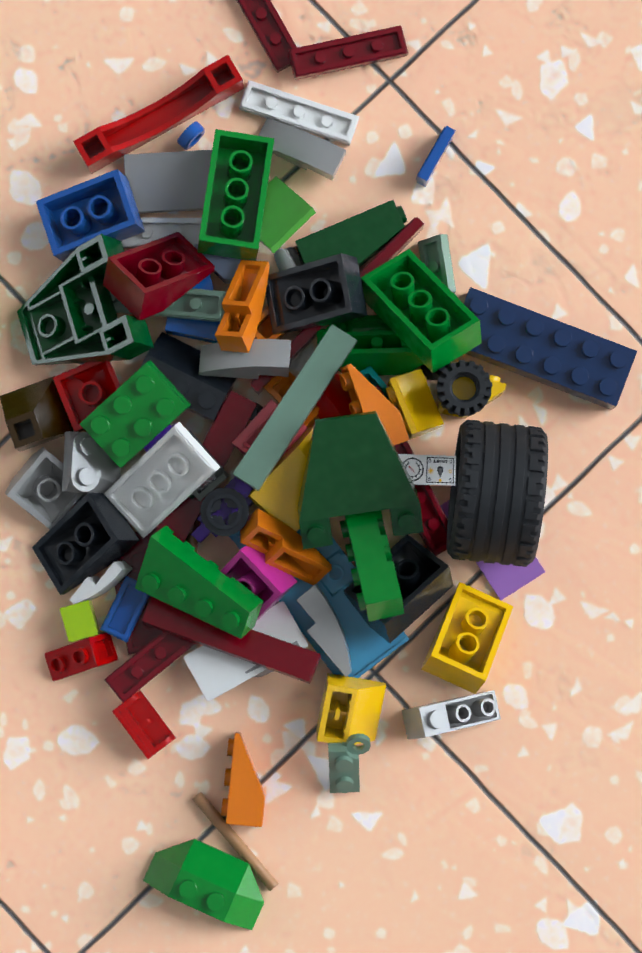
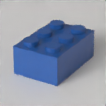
M118 169L36 201L53 256L62 262L78 246L100 234L122 241L145 232L128 178Z

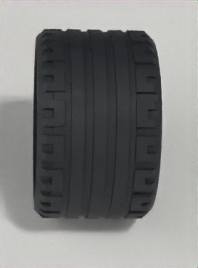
M466 420L460 425L456 443L455 486H451L446 541L447 553L452 559L457 560L469 559V561L474 562L484 561V563L493 564L498 562L502 565L513 564V566L526 567L535 559L541 533L548 471L547 434L541 427H525L524 425L516 424L511 426L507 423L494 424V422Z

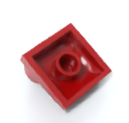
M111 361L87 362L53 377L74 432L85 430L80 423L120 387Z

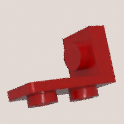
M108 633L80 640L47 652L44 655L53 681L119 660L111 635Z

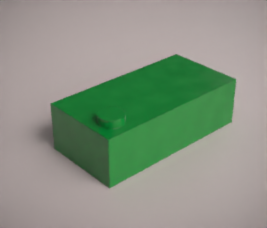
M215 129L197 253L256 261L274 138Z
M410 249L361 277L367 305L432 373L482 343L480 320Z

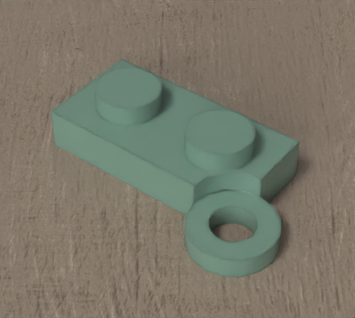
M353 734L348 737L346 742L328 743L330 793L360 792L359 755L368 752L371 747L370 738L367 735ZM361 742L363 745L355 746L354 743Z

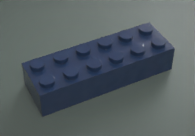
M472 287L469 288L463 304L480 320L482 343L465 354L607 409L613 410L617 406L637 354L636 350Z

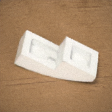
M125 561L113 562L101 578L99 576L87 577L70 598V601L76 604L93 600L105 594L119 584L133 568Z

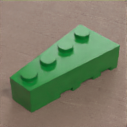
M382 511L344 515L345 520H341L339 523L343 538L349 537L350 544L345 545L348 562L354 561L356 568L351 569L354 587H361V593H356L360 611L366 610L369 622L404 614L402 596L394 562L391 561L392 555L385 531Z
M164 526L153 534L149 540L135 589L240 639L255 627L263 604L261 598L235 578H229L218 569L219 566L213 561H207L194 551L196 548L187 541L183 543L173 535L174 531L168 526Z

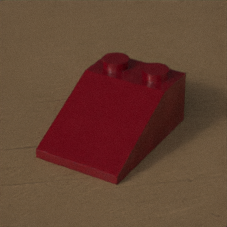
M176 232L108 257L103 285L140 321L164 311L211 274L215 266L202 253H197V249L180 232Z

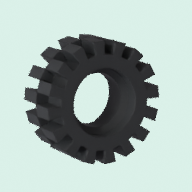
M459 360V362L449 364L441 372L436 384L437 399L440 400L441 406L448 410V413L452 415L457 414L459 417L471 416L481 411L488 403L492 393V382H490L488 372L486 373L483 370V366H478L471 360L469 362ZM460 377L470 378L475 384V394L468 400L458 399L453 394V382Z

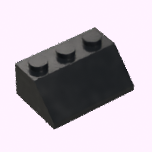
M161 332L153 344L154 348L149 350L140 368L151 360L191 404L186 410L214 423L238 378L199 375L201 351Z
M409 534L405 535L390 549L391 561L394 562L402 596L404 614L369 622L366 610L360 611L356 593H361V587H354V583H351L344 590L345 596L368 626L389 643L396 639L454 586L450 567Z

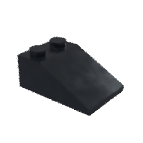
M340 253L275 272L268 276L266 298L273 334L337 324L368 315L357 257Z
M88 492L32 549L59 594L64 595L83 583L87 577L94 576L113 562L119 560L139 539L127 519L109 501L104 493Z

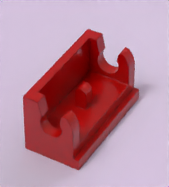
M141 690L112 711L147 759L176 739L175 735Z

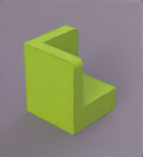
M92 600L60 608L69 642L101 634Z

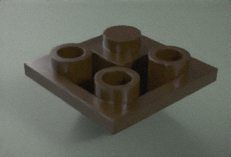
M53 377L0 396L5 422L14 447L20 452L65 436V432H74Z

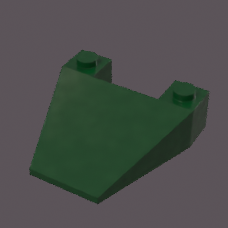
M100 234L78 246L17 311L32 365L131 360L154 348L146 320L142 319L139 321L136 317L126 314L118 318L110 291L103 285L108 257L124 252L122 241Z
M372 411L315 420L297 507L303 549L333 545L330 525L331 517L389 509L393 536L424 532L417 489L377 412Z

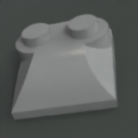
M65 432L62 492L105 493L121 477V468L87 432Z
M44 447L28 459L12 478L5 491L8 497L49 529L67 514L83 493L62 492L63 463Z

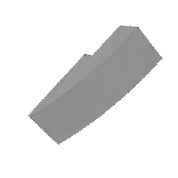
M270 118L266 119L258 135L274 138L272 154L305 170L308 168L332 181L346 155V149L311 133Z
M254 339L249 353L221 351L218 342L201 345L199 375L259 379V375L289 377L291 340Z
M315 584L297 599V602L315 622L307 632L343 675L347 677L352 672L344 631L328 598L319 586Z

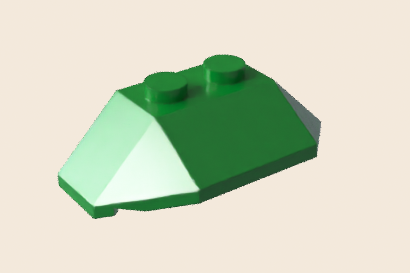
M367 315L333 324L357 339L356 345L341 367L352 364L361 372L371 366L378 376L406 374L424 364L378 315ZM331 325L326 329L317 331V346Z
M195 838L156 852L143 879L144 882L176 901L222 922L249 930L253 929L264 905V899L248 862Z

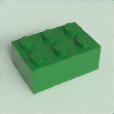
M149 360L89 414L80 425L109 457L122 468L191 404L155 364Z

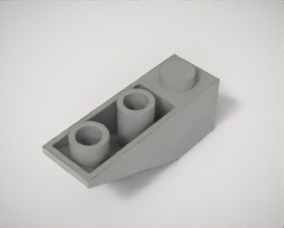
M495 690L401 710L408 740L431 737L501 719Z

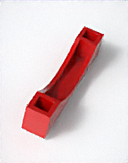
M226 55L200 70L183 85L153 104L122 119L99 126L73 142L90 173L93 174L125 154L134 151L243 90V79L230 56Z

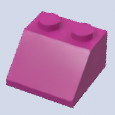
M249 546L240 549L221 570L227 577L235 578L263 600L257 620L298 582L292 575L266 564L265 554Z

